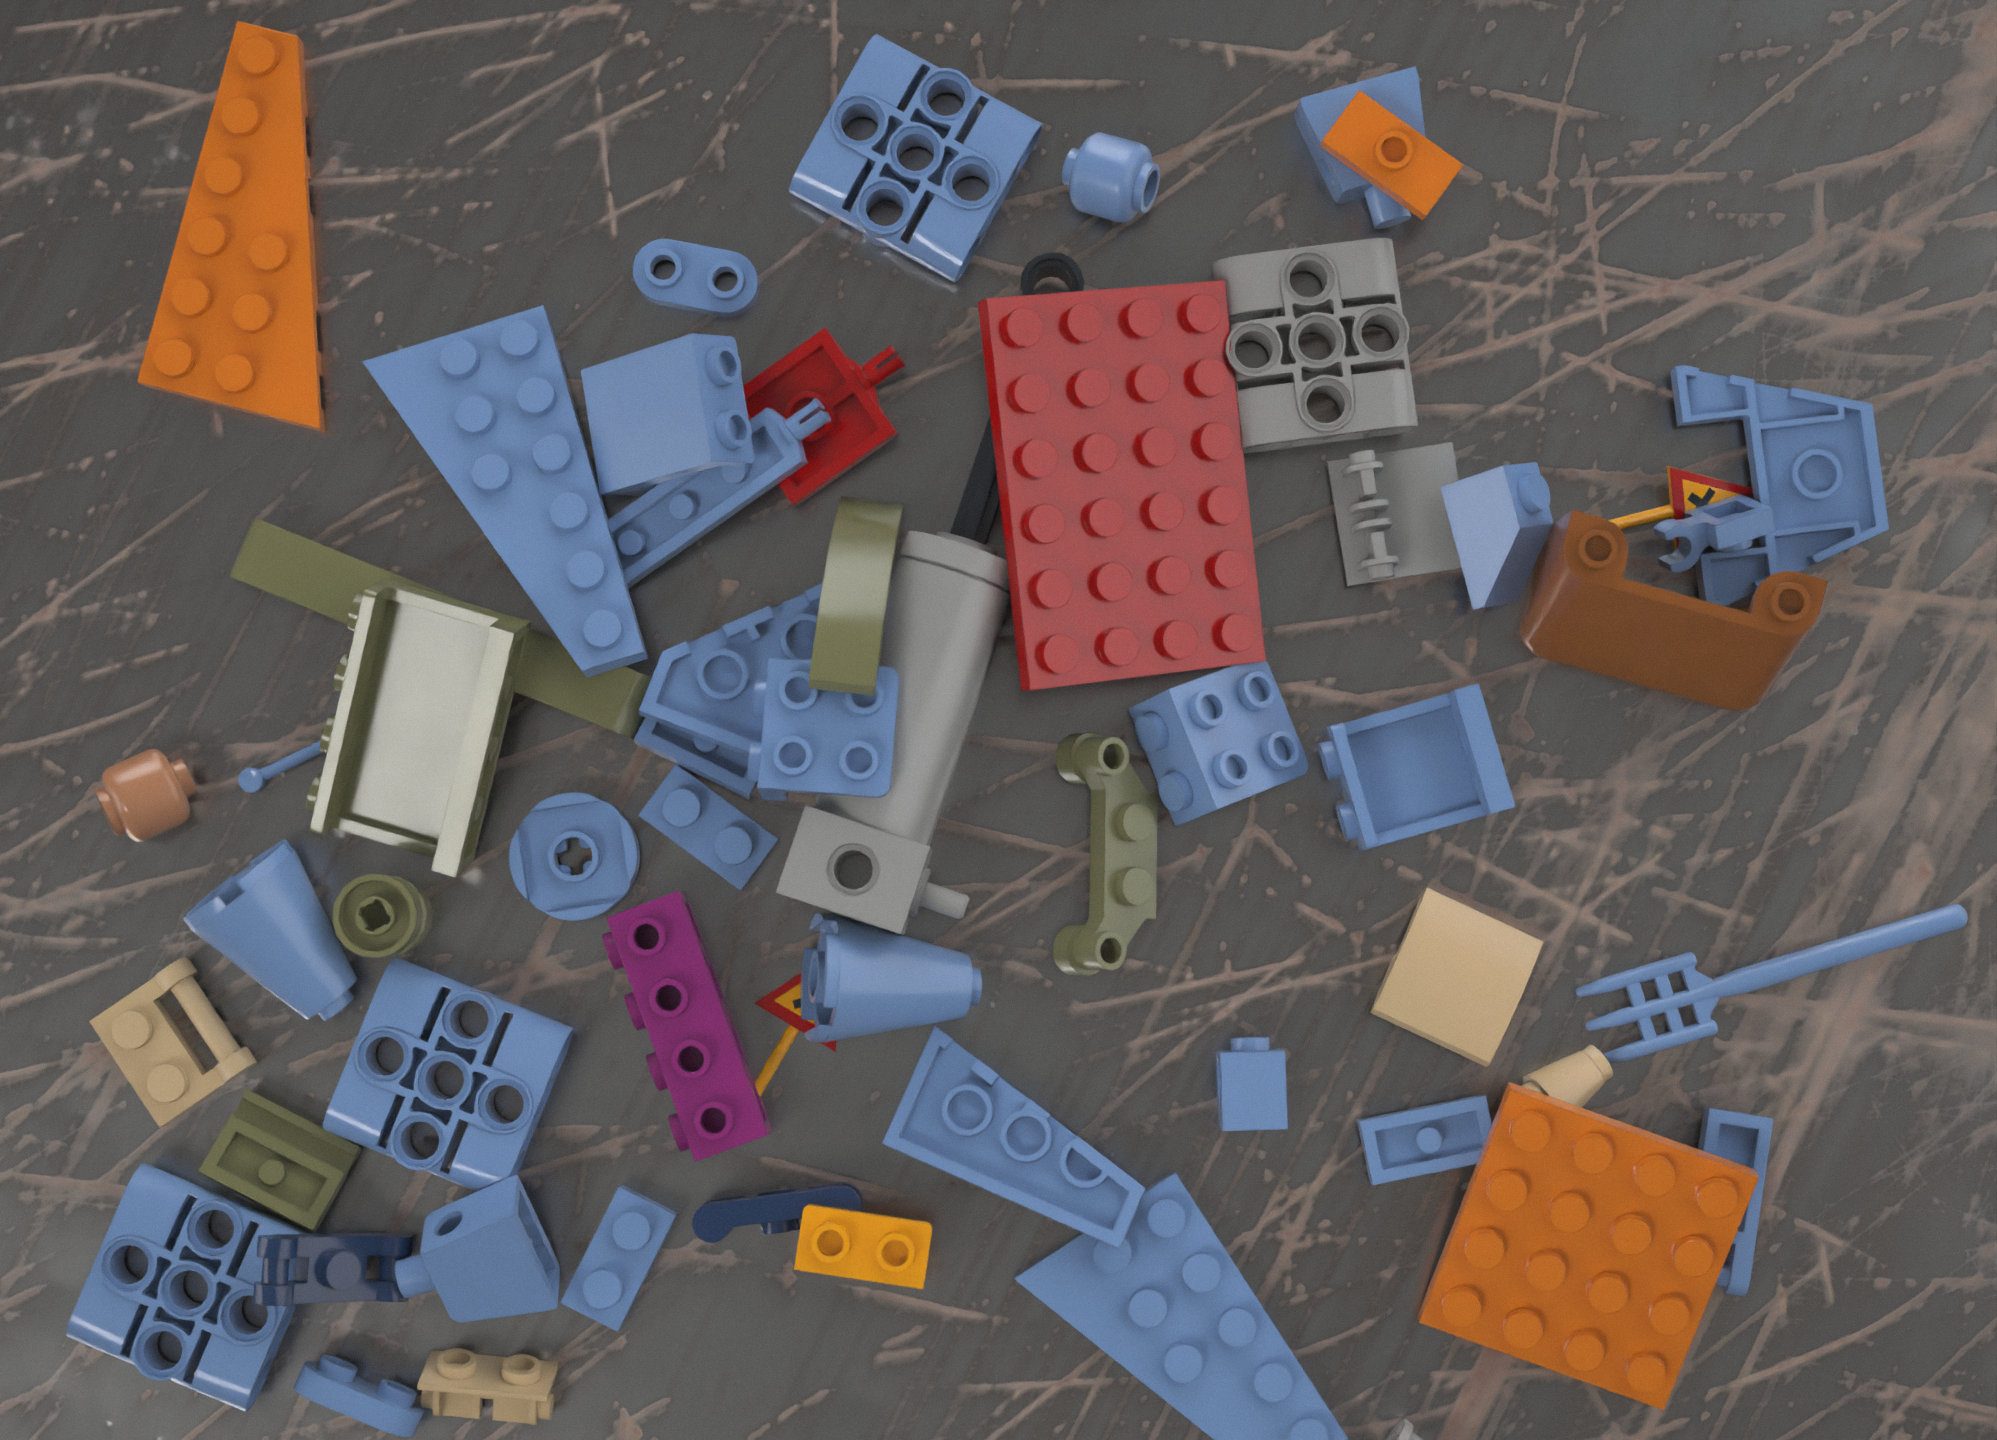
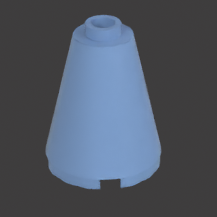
M283 839L250 861L251 865L236 876H230L191 908L182 919L192 932L303 1018L309 1019L318 1013L323 1021H326L355 998L349 988L357 981V977L295 849L290 846L286 839Z
M816 913L810 922L808 931H820L817 948L804 947L802 960L801 1018L802 1020H814L815 1024L814 1028L804 1033L806 1040L824 1043L961 1019L967 1015L969 1006H977L979 1003L982 989L981 971L977 967H972L968 954L833 913Z

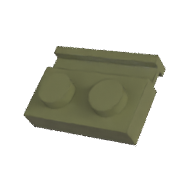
M245 1089L241 1096L242 1100L234 1114L230 1115L198 1172L221 1186L316 1233L345 1182L355 1159H358L361 1149L359 1146L323 1130L322 1127Z

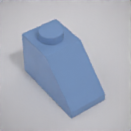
M1537 462L1503 465L1440 487L1473 610L1506 605L1518 601L1554 524L1549 508L1551 500L1550 490L1547 482L1540 475Z

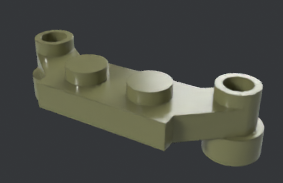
M1086 732L1066 736L1060 742L1056 751V765L1061 776L1073 784H1088L1091 789L1089 919L1086 924L1065 926L1058 932L1053 943V956L1059 969L1068 975L1092 976L1101 970H1115L1119 968L1125 961L1127 945L1145 919H1156L1158 791L1146 790L1129 763V750L1121 739L1117 737L1103 738L1097 733Z

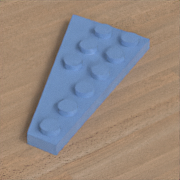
M544 305L362 361L586 678L648 659L552 325Z
M1175 1171L1145 1189L1120 1250L1083 1233H1078L1014 1275V1279L1214 1440H1349Z

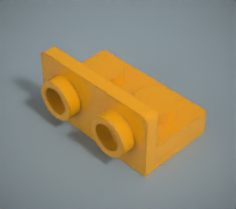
M808 1204L804 1207L794 1270L923 1289L933 1228L929 1222Z

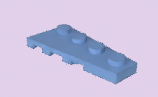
M934 1026L882 1144L1120 1250L1144 1195L1145 1187L1083 1139L1073 1134L1039 1105L1007 1083L982 1061L976 1059L938 1027Z

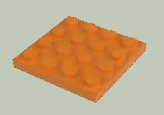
M1509 1082L1418 1312L1419 1323L1664 1410L1759 1176L1756 1170Z

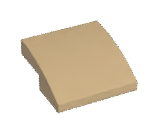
M1426 888L1418 900L1400 948L1390 961L1370 1013L1487 1067L1491 1063L1509 1026L1536 963L1543 941L1432 889Z

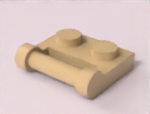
M187 956L171 963L157 973L154 978L89 1021L159 1128L169 1125L258 1063L247 1046L240 1048L194 979L198 972ZM171 992L219 1062L208 1072L160 1001Z

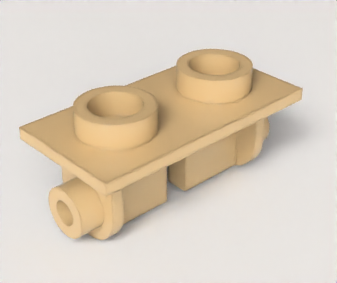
M453 1348L445 1351L431 1350L417 1386V1390H422L421 1407L432 1409L434 1416L443 1415L480 1419L482 1399H493L492 1420L537 1425L539 1419L551 1420L554 1394L550 1392L559 1362L538 1360L536 1357L526 1354L502 1357L474 1354L472 1351L462 1348Z

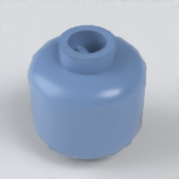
M1096 132L1088 137L1080 149L1072 148L1067 154L1062 170V183L1069 186L1070 199L1076 210L1118 223H1127L1134 219L1139 212H1148L1155 200L1160 182V167L1158 164L1153 163L1151 152L1147 146L1102 132Z

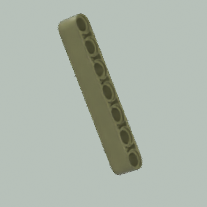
M256 518L252 520L229 577L344 624H347L349 611L355 596L359 592L364 593L367 587L382 579H388L456 599ZM529 628L514 692L634 740L645 718L639 715V708L651 677L623 666L586 678L560 640Z

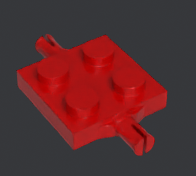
M823 328L743 385L749 420L766 408L774 409L781 416L788 419L815 398L825 407L822 411L828 412L831 417L829 423H825L801 440L808 463L778 483L792 505H800L900 435L881 407L876 389L878 384L901 368L906 367L905 362L898 356L899 353L892 344L860 366V364L845 354L831 331Z

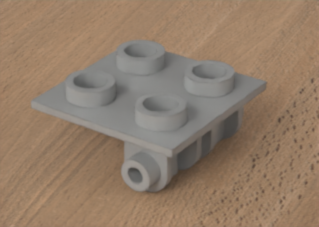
M1452 442L1375 454L1374 450H1365L1351 453L1349 458L1327 461L1347 586L1462 569L1440 488L1441 486L1459 481Z

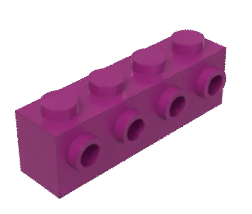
M677 891L607 917L606 919L611 931L602 934L603 943L614 970L625 968L633 992L624 995L625 1004L635 1029L639 1031L646 1028L655 1052L646 1055L647 1064L658 1091L669 1089L677 1113L669 1115L668 1120L680 1152L690 1149L694 1161L697 1162L769 1135L773 1131L761 1096L758 1094L753 1074L686 891Z

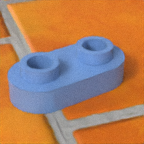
M657 239L643 246L637 253L633 263V277L637 287L646 299L657 305L731 318L746 313L758 298L759 279L754 266L745 256L734 251L672 239ZM662 260H669L675 264L674 274L665 280L654 277L653 269L655 265ZM723 272L734 273L738 277L736 286L726 292L718 290L715 287V280L719 274Z
M321 1355L319 1362H304L294 1385L295 1391L300 1395L384 1432L402 1437L414 1436L424 1409L414 1402L417 1393L413 1389L386 1379H382L379 1386L355 1376L358 1370L355 1365L332 1355Z

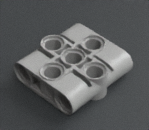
M1371 238L1245 254L1220 259L1211 264L1213 281L1225 280L1229 323H1235L1229 325L1230 335L1226 341V356L1235 372L1243 453L1266 452L1406 433L1419 428L1407 347L1410 328L1402 312L1392 239ZM1299 271H1309L1320 279L1322 292L1311 298L1300 296L1292 289L1290 276ZM1371 324L1385 327L1393 338V348L1385 352H1375L1369 349L1363 342L1361 336L1362 329ZM1309 332L1323 335L1330 344V356L1322 360H1312L1306 357L1300 351L1298 345L1299 337ZM1231 340V350L1229 353V344ZM1247 340L1256 341L1267 350L1269 356L1268 363L1259 368H1248L1237 359L1235 347ZM1238 388H1248V389H1244V390H1239V391H1238ZM1317 394H1326L1332 397L1338 405L1339 418L1330 423H1321L1315 420L1308 412L1307 399Z

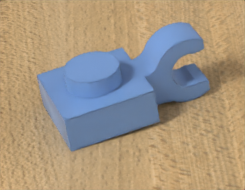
M1742 494L1685 511V519H1667L1653 527L1654 535L1664 540L1679 538V545L1674 553L1658 558L1659 566L1672 572H1683L1690 569L1698 561L1701 552L1707 546L1713 547L1718 552L1741 551L1752 545V539L1776 532L1772 507Z

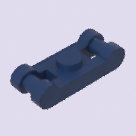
M836 1182L714 1198L708 1200L695 1212L692 1227L699 1239L709 1243L721 1241L729 1234L733 1227L760 1224L762 1234L790 1232L800 1229L799 1218H802L803 1209L808 1204L860 1211L863 1206V1197L856 1185L850 1182Z
M402 1233L259 1235L256 1256L263 1258L261 1281L254 1283L253 1303L265 1306H289L300 1303L406 1302L408 1298L402 1295L397 1284L395 1263L397 1260L404 1259L405 1256L412 1255L413 1235ZM379 1255L378 1278H366L367 1256ZM296 1258L295 1280H288L290 1259Z

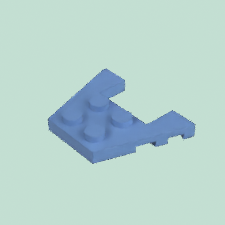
M1687 365L1675 366L1670 370L1677 426L1743 420L1753 498L1762 504L1772 507L1776 530L1774 533L1759 537L1760 548L1728 553L1701 554L1695 563L1700 600L1727 606L1754 593L1758 584L1769 575L1781 571L1799 572L1889 530L1873 405L1871 403L1793 387L1791 389H1784L1755 383L1754 379L1735 375L1726 377L1699 371L1700 368Z

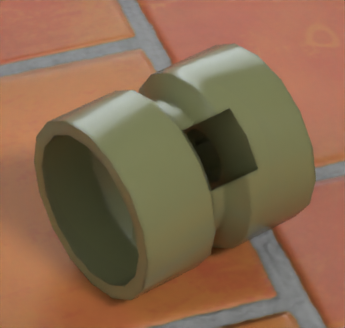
M368 874L355 878L342 888L334 902L332 921L336 936L348 950L361 957L394 958L395 956L398 957L411 953L425 941L431 930L433 911L429 897L419 884L401 876Z

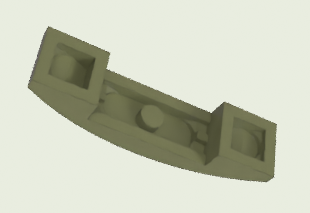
M841 496L833 524L821 589L809 674L810 689L875 696L882 652L884 622L894 560L898 552L904 503Z

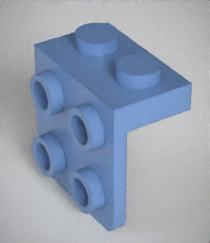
M768 658L767 679L756 678L753 701V717H763L761 743H750L748 757V781L758 782L757 788L761 799L788 801V792L882 798L886 796L891 788L899 689L897 672L891 667L879 666L875 696L810 689L809 674L811 661Z
M1266 661L1228 667L1170 688L1128 709L1134 723L1136 739L1146 753L1158 783L1160 798L1166 808H1168L1175 827L1301 777L1309 769L1307 757L1269 664Z

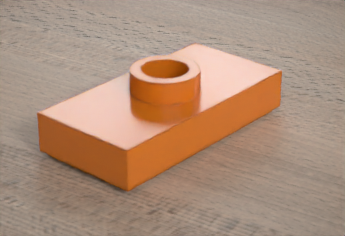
M1360 90L1320 144L1322 149L1421 220L1425 219L1463 166L1461 162Z

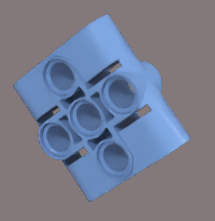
M875 34L861 53L802 158L791 181L789 193L861 231L864 237L873 245L883 248L890 247L957 283L1033 150L1043 124L972 86L969 78L962 72L952 68H939L882 36ZM950 92L956 94L964 102L963 107L957 113L950 116H942L935 113L929 105L932 99L940 93ZM983 106V107H984L983 110L981 111L980 115L978 116V118H977L975 124L973 125V127H972L970 133L968 134L966 140H965L964 143L962 144L964 138L966 137V135H967L969 129H970L971 126H972V123H973L975 117L977 116V113H978L980 107ZM856 117H868L877 123L878 128L872 137L857 141L850 139L844 133L845 126ZM920 146L932 153L933 160L928 167L919 171H912L900 164V155L910 147ZM976 176L984 180L989 189L984 197L979 200L967 201L956 195L954 187L964 177ZM886 200L896 202L903 210L902 216L896 223L881 226L869 219V211L876 203ZM929 204V206H928V208L926 209V211H925L923 217L921 218V220H920L918 226L916 227V229H915V231H914V233H913V235H912V237H911V240H910L909 244L905 243V242L907 241L908 237L910 236V234L912 233V231L914 230V228H915L917 222L919 221L921 215L923 214V212H924L926 206Z
M395 956L388 964L378 984L328 1106L323 1122V1130L392 1157L407 1169L424 1170L477 1192L508 1177L518 1175L569 1049L574 1028L500 999L490 991L475 989ZM448 989H450L451 991L449 992V994H448V996H447V998H446V1000H445V997H446V995H447V991H448ZM469 1001L481 1004L488 1014L487 1028L478 1037L469 1036L460 1027V1011ZM510 1014H513V1017H512V1019H511V1021H510V1023H509V1025H508V1028H507V1030H506V1032H505V1034H504V1037H503V1039H502V1042H501V1044H500V1047H499V1049H498V1052H497V1054H496V1057H495L494 1061L492 1062V1060H493V1058H494V1055H495V1053H496V1050H497V1048H498V1045H499V1043H500V1040H501V1038H502V1036H503V1033H504V1031H505V1027H506V1024H507V1022H508L509 1016H510ZM386 1037L396 1040L403 1049V1063L394 1073L383 1070L376 1060L377 1046ZM444 1061L454 1063L463 1073V1087L454 1097L441 1093L435 1084V1072ZM503 1085L514 1087L523 1098V1111L519 1118L514 1121L505 1120L498 1115L494 1108L495 1093ZM419 1121L430 1124L438 1133V1148L434 1155L430 1157L420 1155L411 1145V1130ZM467 1122H468L467 1128H466V1130H465V1133H464V1135H463V1138H462V1140H461V1143H460V1145H459V1147H458V1150H457L456 1155H455V1157H454L453 1163H452V1165H451V1169H449V1168H447V1167H448V1165H449V1163H450V1161H451V1159H452V1157H453V1154H454V1152H455V1150H456V1148H457V1146H458V1144H459V1141H460V1139H461V1136H462V1134H463V1131H464V1129H465V1126H466V1124H467ZM389 1134H390L388 1143H385V1141L387 1140V1138H388V1136H389Z
M143 1163L135 1171L124 1191L71 1315L66 1331L67 1337L135 1365L138 1371L148 1379L156 1381L171 1380L248 1412L265 1383L298 1305L266 1306L268 1317L263 1328L253 1327L244 1319L242 1315L243 1301L246 1296H253L254 1283L261 1281L263 1258L256 1256L258 1236L313 1233L253 1209L250 1203L241 1197L233 1195L222 1196ZM214 1210L223 1211L233 1221L234 1232L228 1244L217 1241L209 1232V1218ZM130 1245L140 1248L147 1256L148 1269L143 1279L134 1277L125 1267V1252ZM296 1258L290 1259L288 1280H295ZM188 1270L198 1272L207 1282L208 1293L203 1303L193 1302L184 1292L183 1280ZM162 1331L171 1332L179 1339L182 1346V1354L178 1363L168 1362L160 1355L157 1342Z

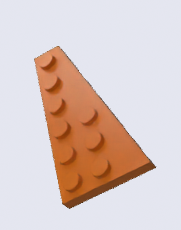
M237 21L137 382L145 387L325 432L324 410L321 409L320 377L322 376L321 353L318 351L316 322L318 294L313 214L310 212L309 198L311 171L310 158L307 156L305 127L307 100L304 46L301 39L296 35Z

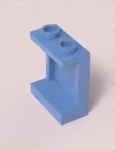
M691 333L581 370L600 495L643 496L664 481L715 466H743L754 462L751 439L752 430L748 419L741 376L742 367L734 337Z
M1479 683L1453 690L1444 695L1346 723L1329 726L1324 729L1327 741L1318 743L1325 774L1328 780L1339 779L1345 803L1336 805L1343 835L1347 842L1356 839L1359 851L1516 807Z

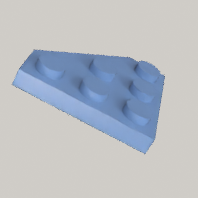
M822 583L805 590L804 594L771 608L767 606L689 643L685 641L662 651L639 708V715L749 757L750 743H761L763 717H753L756 678L767 679L768 658L811 661Z

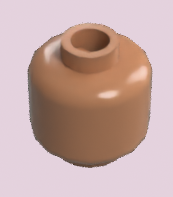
M157 749L145 750L108 767L102 774L103 787L94 791L116 837L126 833L130 839L136 842L147 841L185 823L191 813L187 797L198 793L184 761L180 758L170 763L164 753Z

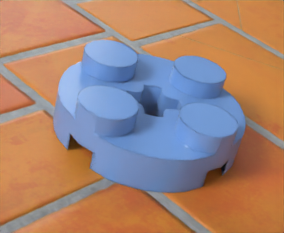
M570 792L557 794L539 802L530 811L531 813L523 819L520 828L516 829L509 849L511 875L519 892L537 909L561 920H588L609 912L630 894L639 870L640 848L631 823L615 805L585 793ZM579 838L581 848H591L592 861L584 863L582 874L573 876L570 866L559 865L558 853L568 850V840Z

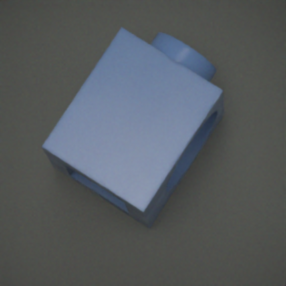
M1269 1037L1230 1038L1231 1050H1216L1218 1127L1222 1131L1288 1129L1285 1051L1280 1048L1269 1049Z

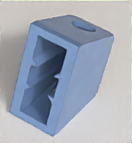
M1416 66L1300 98L1294 113L1296 124L1334 201L1337 204H1343L1366 197L1375 229L1387 228L1407 221L1411 218L1410 211L1322 149L1320 144L1359 90L1426 137L1419 75Z
M518 1175L508 1177L432 1211L424 1221L421 1254L397 1260L395 1263L397 1284L405 1298L437 1290L450 1318L459 1323L544 1312L557 1309L561 1267Z

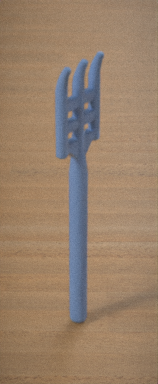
M1951 904L1735 969L1715 979H1711L1696 971V956L1692 952H1686L1606 976L1576 988L1575 993L1578 997L1612 992L1626 987L1631 1006L1588 1021L1586 1028L1592 1031L1622 1026L1636 1021L1642 1040L1603 1053L1609 1063L1632 1060L1715 1035L1718 1031V1026L1711 1019L1710 1015L1719 998L1745 994L1961 929L1966 925L1968 916L1966 910L1961 905ZM1681 971L1686 990L1673 993L1668 975ZM1653 979L1659 998L1645 1001L1640 983ZM1691 1005L1697 1023L1684 1027L1678 1008ZM1664 1013L1669 1032L1656 1035L1651 1017Z

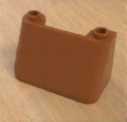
M1571 510L1553 524L1537 558L1520 623V634L1524 645L1532 654L1545 660L1721 709L1740 711L1757 705L1767 696L1813 627L1822 607L1828 580L1794 571H1781L1766 577L1758 584L1751 603L1739 609L1725 607L1623 578L1628 560L1629 546L1625 534L1615 523L1605 518Z

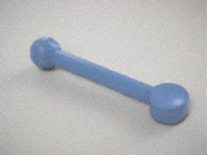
M320 740L262 769L251 767L244 769L238 778L239 786L245 792H260L264 789L268 779L323 753L320 750Z

